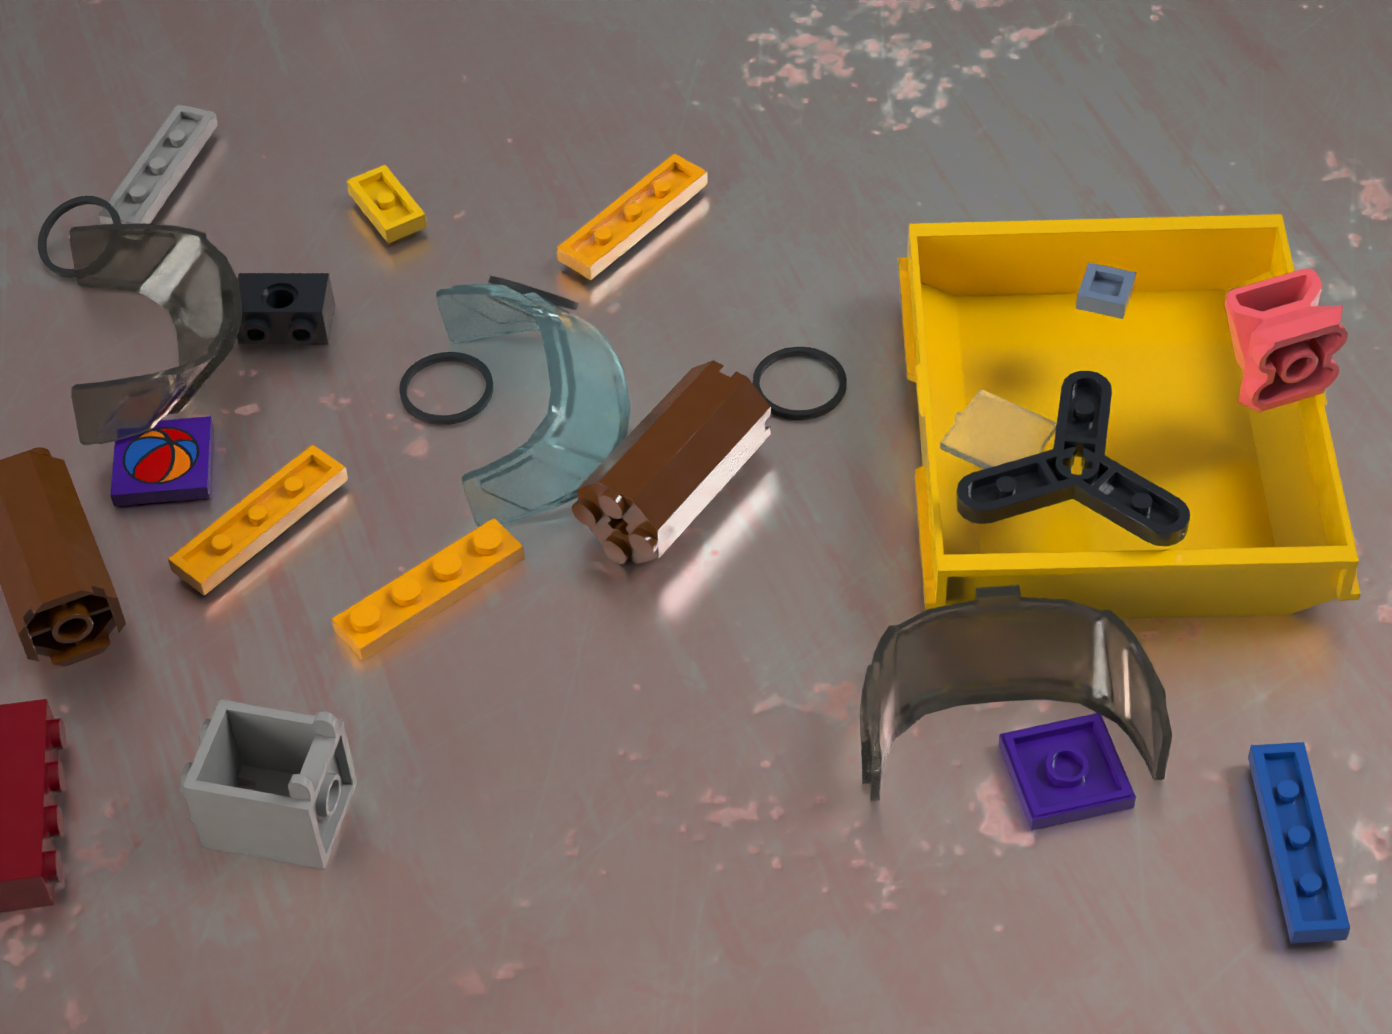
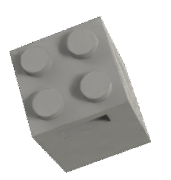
M220 699L212 718L204 721L199 735V749L193 763L188 762L185 765L180 779V791L185 795L190 810V821L195 825L201 846L208 849L324 870L357 784L343 720H337L333 714L325 711H320L314 716ZM245 784L255 786L254 790L238 788V785Z

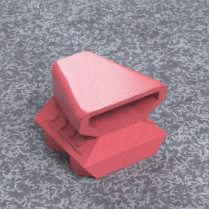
M1309 268L1301 269L1232 289L1227 293L1225 309L1235 358L1244 372L1238 403L1263 412L1322 394L1337 379L1339 366L1332 356L1343 347L1348 338V332L1340 323L1343 306H1317L1322 290V282L1314 270Z

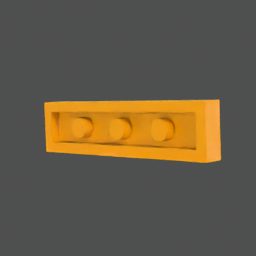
M674 153L557 247L558 261L592 280L707 186V171Z
M312 444L170 556L168 561L171 571L205 596L348 480L346 467Z
M492 518L333 617L334 631L363 662L524 560L523 545L495 518Z

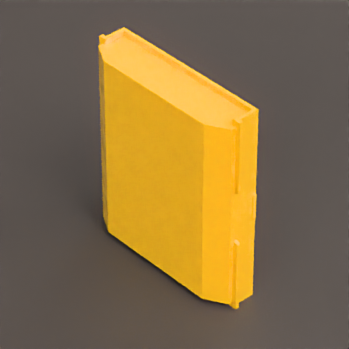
M1282 214L909 224L907 257H898L906 374L908 380L916 383L922 466L915 469L914 476L925 610L947 609L981 621L1289 615L1337 598L1338 601L1359 600L1361 593L1356 572L1359 559L1325 406L1327 405L1325 390L1322 394L1263 412L1238 403L1244 372L1235 358L1225 309L1226 296L1232 289L1295 272ZM1088 263L1136 272L1134 288L1123 319L1076 309L1077 295ZM1077 371H1093L1106 377L1112 388L1105 456L1185 502L1190 510L1188 532L1184 539L1175 545L1156 546L1142 540L1074 499L993 523H972L964 519L957 511L956 491L958 483L964 476L973 472L1052 450L1054 447L1061 387L1064 379ZM1075 456L1074 465H1072L1071 469L1072 474H1082L1081 457Z

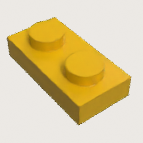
M386 165L346 180L348 193L387 243L427 227L425 213Z

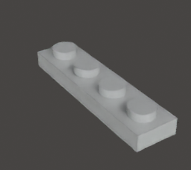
M180 104L175 106L108 201L120 216L122 233L139 237L144 234L218 126L215 112ZM103 208L98 215L101 226L104 229L113 230L112 217L108 210Z

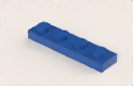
M1305 743L1251 745L1248 760L1290 943L1347 940L1350 924Z

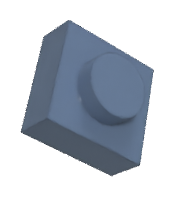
M1088 263L1077 295L1076 309L1123 319L1134 288L1136 272Z

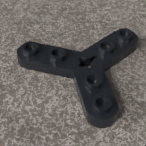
M1077 371L1064 379L1061 387L1055 440L1052 450L973 472L961 479L956 491L957 511L964 519L978 524L993 523L1074 499L1148 543L1156 546H1171L1184 539L1188 532L1190 510L1180 498L1105 456L1112 388L1106 377L1093 371ZM1075 456L1082 458L1081 475L1071 473Z

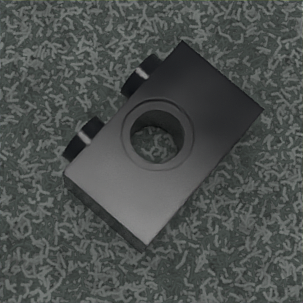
M239 273L231 307V317L238 344H329L335 311V301L329 273Z

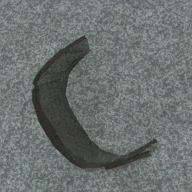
M146 223L79 226L69 230V240L78 285L81 287L126 290L143 294L166 308L176 327L179 351V366L153 374L104 382L76 384L71 387V398L81 444H105L151 430L169 414L181 413L234 348L242 321L239 281L227 257L206 238V233L179 226Z
M1019 585L976 588L975 600L928 609L899 625H889L880 638L873 654L872 664L867 667L860 704L862 785L869 784L870 801L880 800L881 780L888 754L894 742L924 715L961 705L1024 700H1053L1078 703L1096 713L1100 712L1102 716L1115 722L1129 736L1144 759L1153 780H1164L1172 743V729L1166 707L1165 689L1137 637L1124 621L1111 610H1098L1066 599L1021 597Z

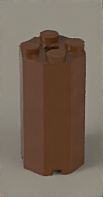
M714 360L691 368L577 489L578 500L572 505V512L582 524L589 527L601 542L604 553L612 561L624 564L629 559L636 564L659 559L771 435V425L765 427V422L771 416V407L747 376L736 371L729 377L719 372L724 365Z
M37 447L0 460V585L27 659L40 662L38 655L50 657L53 665L65 667L104 653L111 644L109 639L110 633L115 627H117L118 633H120L126 625V621L65 461L52 457L48 449Z

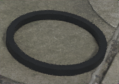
M80 196L62 203L52 211L41 227L38 237V252L41 260L52 272L63 277H81L98 270L113 256L120 243L122 235L120 216L109 202L96 196ZM87 204L98 205L108 210L113 221V233L107 248L96 260L75 269L61 268L51 262L47 253V238L55 222L64 213L77 206Z
M490 276L488 283L564 308L577 310L579 304L567 298L507 279Z
M789 347L773 352L758 364L753 375V385L770 405L772 414L791 420H808L823 416L840 404L846 393L847 378L842 365L830 354L811 347ZM806 356L828 364L836 372L840 385L834 397L822 406L808 410H790L772 403L765 397L760 388L761 376L770 365L781 359Z
M441 352L426 356L411 365L401 379L399 391L404 408L416 419L429 424L451 425L473 418L488 405L493 395V379L488 367L476 357L460 352ZM446 361L462 362L473 366L484 376L486 389L483 396L475 405L460 413L451 415L429 414L416 408L407 396V389L411 379L419 371L435 363Z

